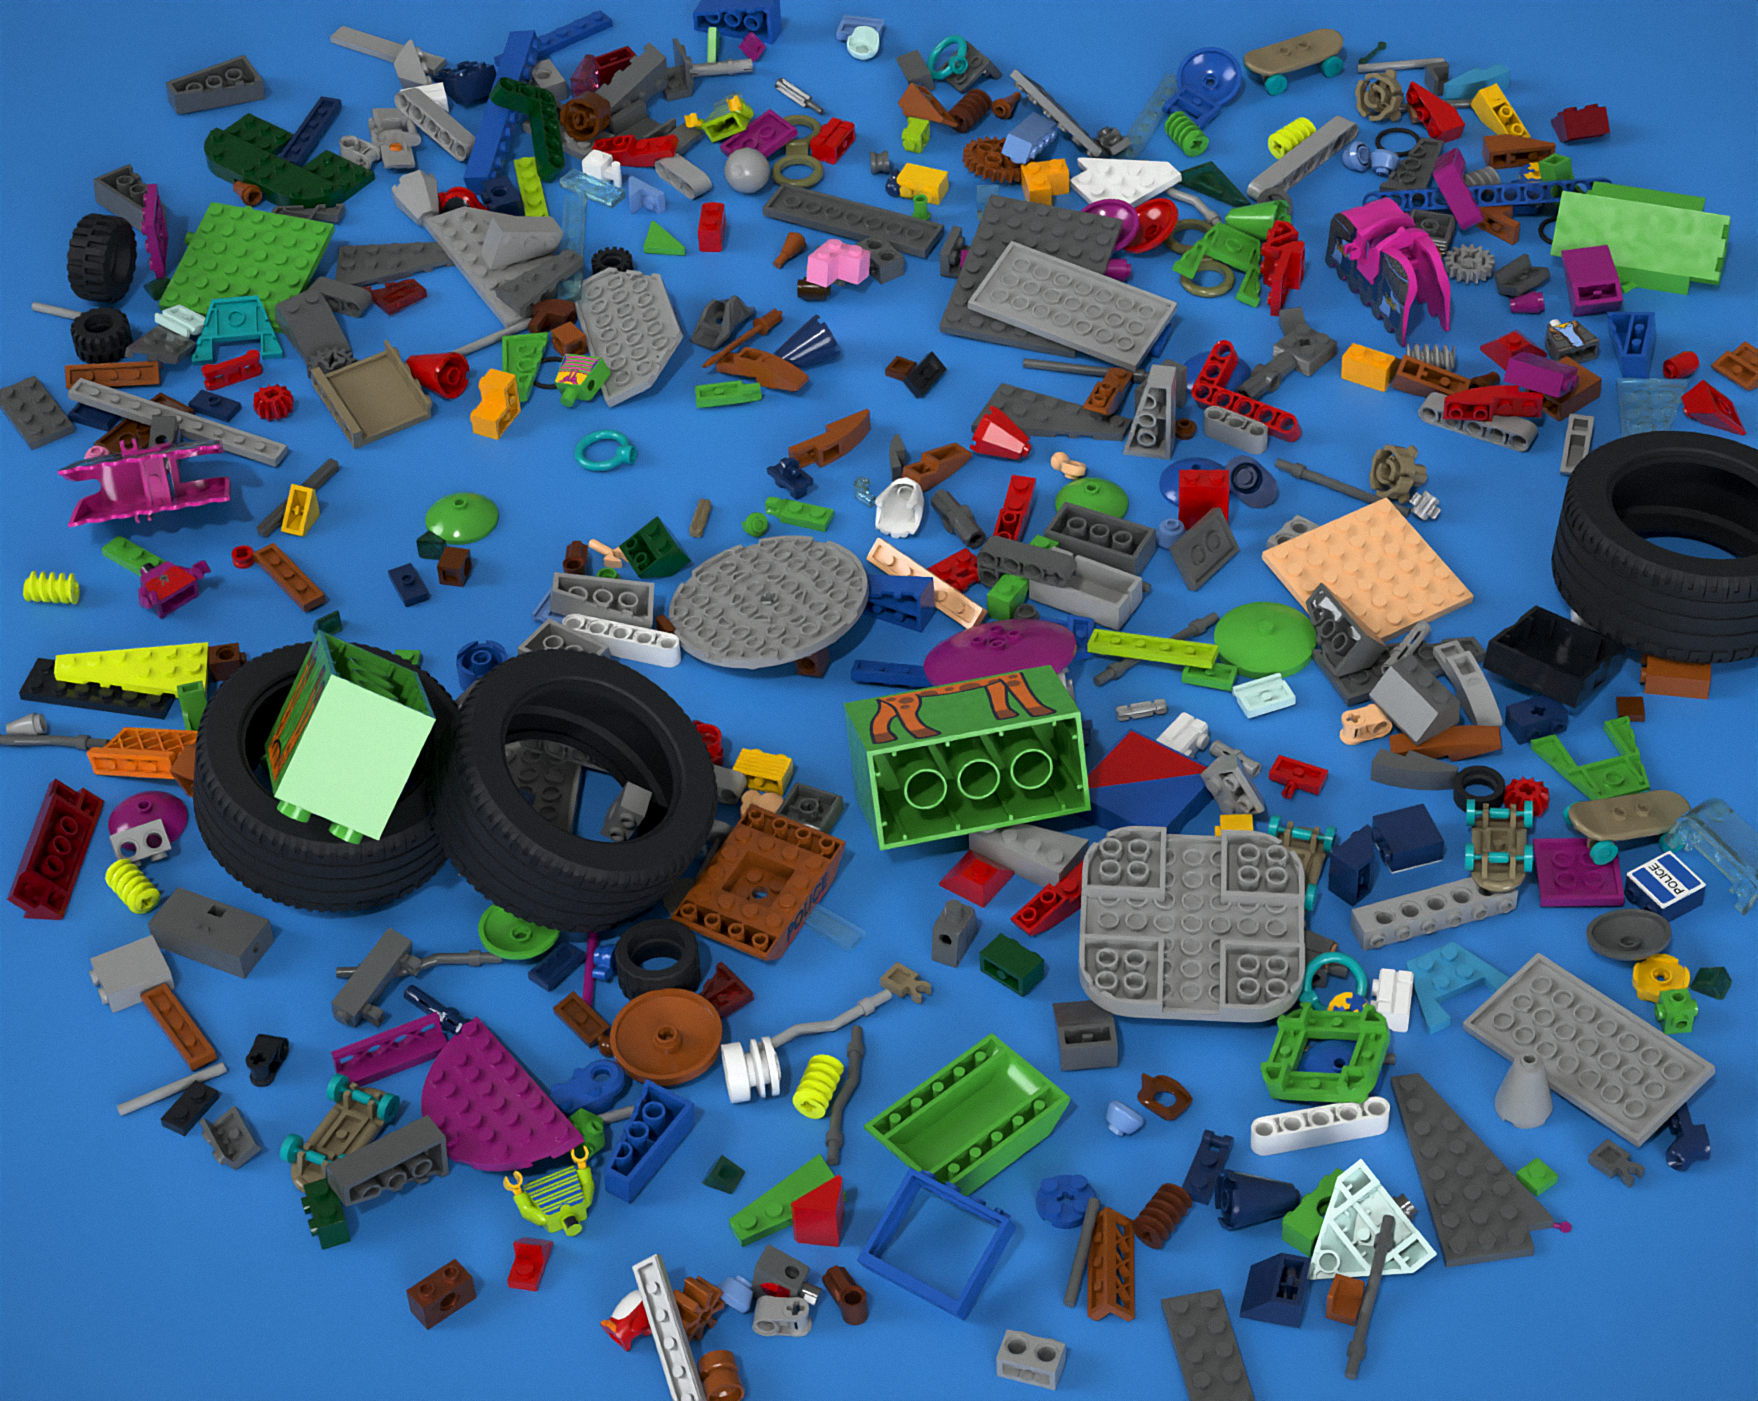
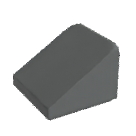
M1301 307L1279 311L1278 324L1284 336L1297 325L1306 324Z

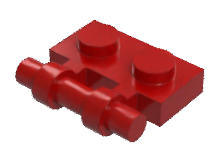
M967 548L927 568L961 593L967 590L968 586L974 582H981L978 577L977 557Z

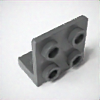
M677 38L672 39L675 67H667L668 85L662 90L667 102L691 97V87H694V80L690 74V69H693L691 58L686 56L685 47L680 45Z
M967 40L965 59L968 62V67L966 71L962 74L952 73L944 78L961 94L981 74H984L986 77L991 75L995 80L1002 75L997 67ZM949 59L942 65V67L938 71H941L948 66Z
M952 227L940 252L941 276L959 277L961 250H969L970 246L965 245V237H962V227Z

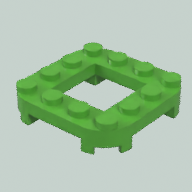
M1311 1002L1300 1003L1301 1009H1297L1286 1016L1281 1014L1278 1017L1279 1031L1268 1061L1261 1062L1260 1067L1271 1098L1337 1103H1362L1368 1099V1094L1377 1082L1391 1040L1387 1020L1381 1013L1376 1011L1375 1006L1365 1004L1362 1012L1313 1010ZM1308 1038L1357 1040L1349 1066H1343L1341 1073L1297 1071Z

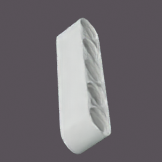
M581 614L567 615L562 621L563 625L608 645L611 656L663 667H675L681 662L679 638L674 634Z
M1377 1096L1368 1097L1362 1103H1336L1260 1117L1254 1120L1251 1125V1149L1258 1155L1267 1156L1380 1135L1387 1131L1389 1126L1390 1104L1386 1099Z

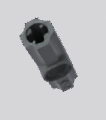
M1284 351L1266 365H1256L1252 370L1250 378L1236 388V393L1256 400L1266 391L1270 393L1275 392L1282 378L1296 368V361L1290 353Z
M943 489L936 491L935 495L930 499L931 506L941 516L949 534L955 533L966 547H971L972 549L980 547L981 543L985 540V533L974 521L970 508L967 505L961 506L949 491L946 492Z

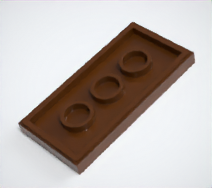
M161 392L150 400L195 415L194 409ZM126 418L93 444L94 446L105 447L111 454L122 452L121 440H125V447L130 449L133 448L132 439L136 438L138 447L147 449L149 447L151 426Z

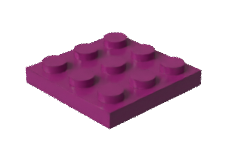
M148 184L147 194L143 195L145 207L142 208L144 221H141L142 234L147 235L145 247L146 252L151 253L149 258L150 269L155 271L157 280L166 279L169 236L157 184Z
M1587 838L1533 839V856L1540 907L1624 905L1618 853L1609 863L1597 865L1590 857L1591 849L1589 850L1587 847Z

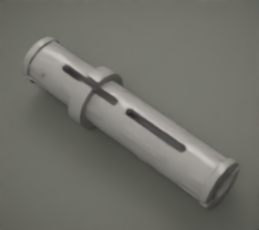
M730 58L728 61L692 64L693 69H690V74L693 78L722 74L734 76L735 73L753 72L752 58L742 60Z
M1418 621L1400 645L1391 650L1390 657L1381 666L1383 674H1385L1390 665L1411 655L1418 648L1420 643L1431 632V627L1427 622Z

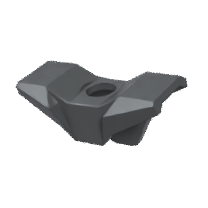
M735 295L730 299L718 301L712 299L704 307L690 342L711 351L715 350L730 337L731 331L739 322L753 314L755 307H747ZM719 319H723L722 325L717 323Z

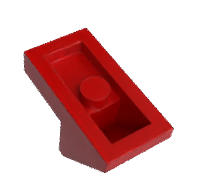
M523 1237L513 1243L515 1259L507 1279L508 1287L537 1292L553 1241Z

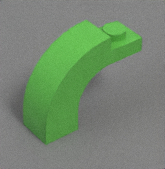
M1554 153L1538 162L1542 181L1575 179L1571 158ZM1578 184L1575 185L1574 192L1585 194ZM1554 185L1550 193L1554 197H1560L1564 190L1562 186ZM1553 202L1559 209L1560 202Z
M202 680L177 686L186 730L198 731L200 719L206 705H208Z

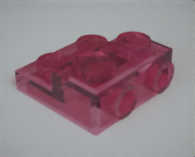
M586 54L570 78L573 98L583 91L596 92L600 88L597 79L598 66L595 64L594 55Z

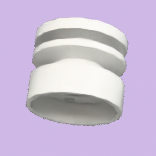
M769 1036L761 1037V1051H758L755 1039H750V1053H744L740 1042L721 1045L725 1079L732 1104L749 1101L751 1087L756 1086L761 1098L766 1097L765 1084H769L772 1096L780 1095V1066L777 1053L771 1044Z

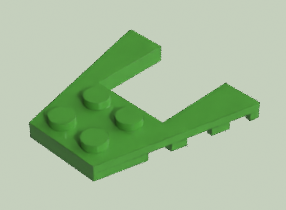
M1218 222L1201 240L1194 244L1191 250H1187L1182 255V258L1174 263L1172 270L1193 279L1204 254L1231 265L1235 269L1246 272L1235 299L1256 308L1260 301L1258 297L1260 291V282H1258L1260 275V240Z
M1629 716L1604 722L1603 730L1621 756L1582 766L1576 765L1556 734L1531 740V750L1590 800L1637 794L1650 790L1646 771L1640 760V751L1636 747L1634 731L1630 727Z

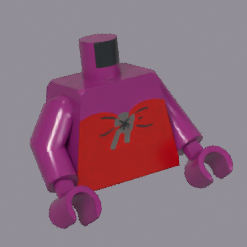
M205 560L194 564L192 568L176 566L170 561H166L157 567L151 563H146L140 570L142 575L140 577L141 587L138 589L140 607L146 609L152 607L157 616L162 619L199 596L197 579L201 580L204 578V574L211 572Z

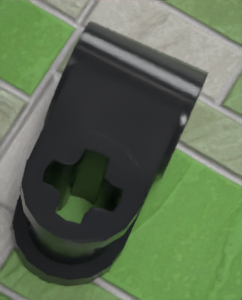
M261 1033L256 1036L254 1044L245 1059L247 1067L251 1070L249 1077L254 1086L265 1087L275 1080L277 1072L288 1055V1038Z

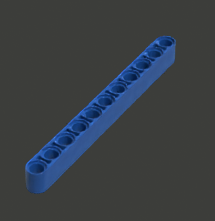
M1606 177L1467 186L1478 207L1560 202L1561 196L1554 197L1550 193L1554 185L1562 186L1564 191L1574 192L1575 185L1579 183L1586 185L1587 190H1592L1594 181L1613 183ZM1532 186L1540 189V195L1535 199L1527 195L1528 189ZM1439 187L1372 191L1364 196L1362 202L1364 206L1367 198L1371 196L1382 199L1390 198L1392 195H1399L1402 198V204L1399 206L1402 211H1411L1413 209H1450L1447 202L1445 204H1438L1435 201L1436 194L1441 192ZM1507 188L1516 189L1517 196L1515 199L1508 200L1504 197V192ZM1485 189L1492 190L1494 198L1491 201H1484L1481 198L1482 191ZM1417 193L1425 197L1424 204L1420 206L1412 202L1413 195Z

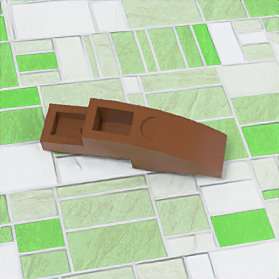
M745 347L739 353L730 352L715 363L717 372L728 373L729 375H743L749 378L756 377L757 383H760V386L770 389L778 388L795 392L809 381V376L790 362L771 353L750 347Z
M1111 367L1102 382H1097L1085 401L1083 409L1108 416L1114 414L1124 401L1125 392L1133 379V373L1122 368Z
M867 408L827 424L825 433L788 447L789 458L793 457L799 461L800 469L816 463L821 468L841 458L855 448L871 430L870 411Z

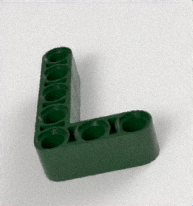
M501 77L489 93V98L495 105L529 115L537 174L543 181L551 183L565 166L555 97L549 90L511 78Z

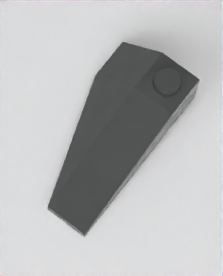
M1322 582L1306 600L1305 603L1311 623L1317 630V643L1322 647V660L1335 676L1340 677L1371 667L1387 648L1382 640Z

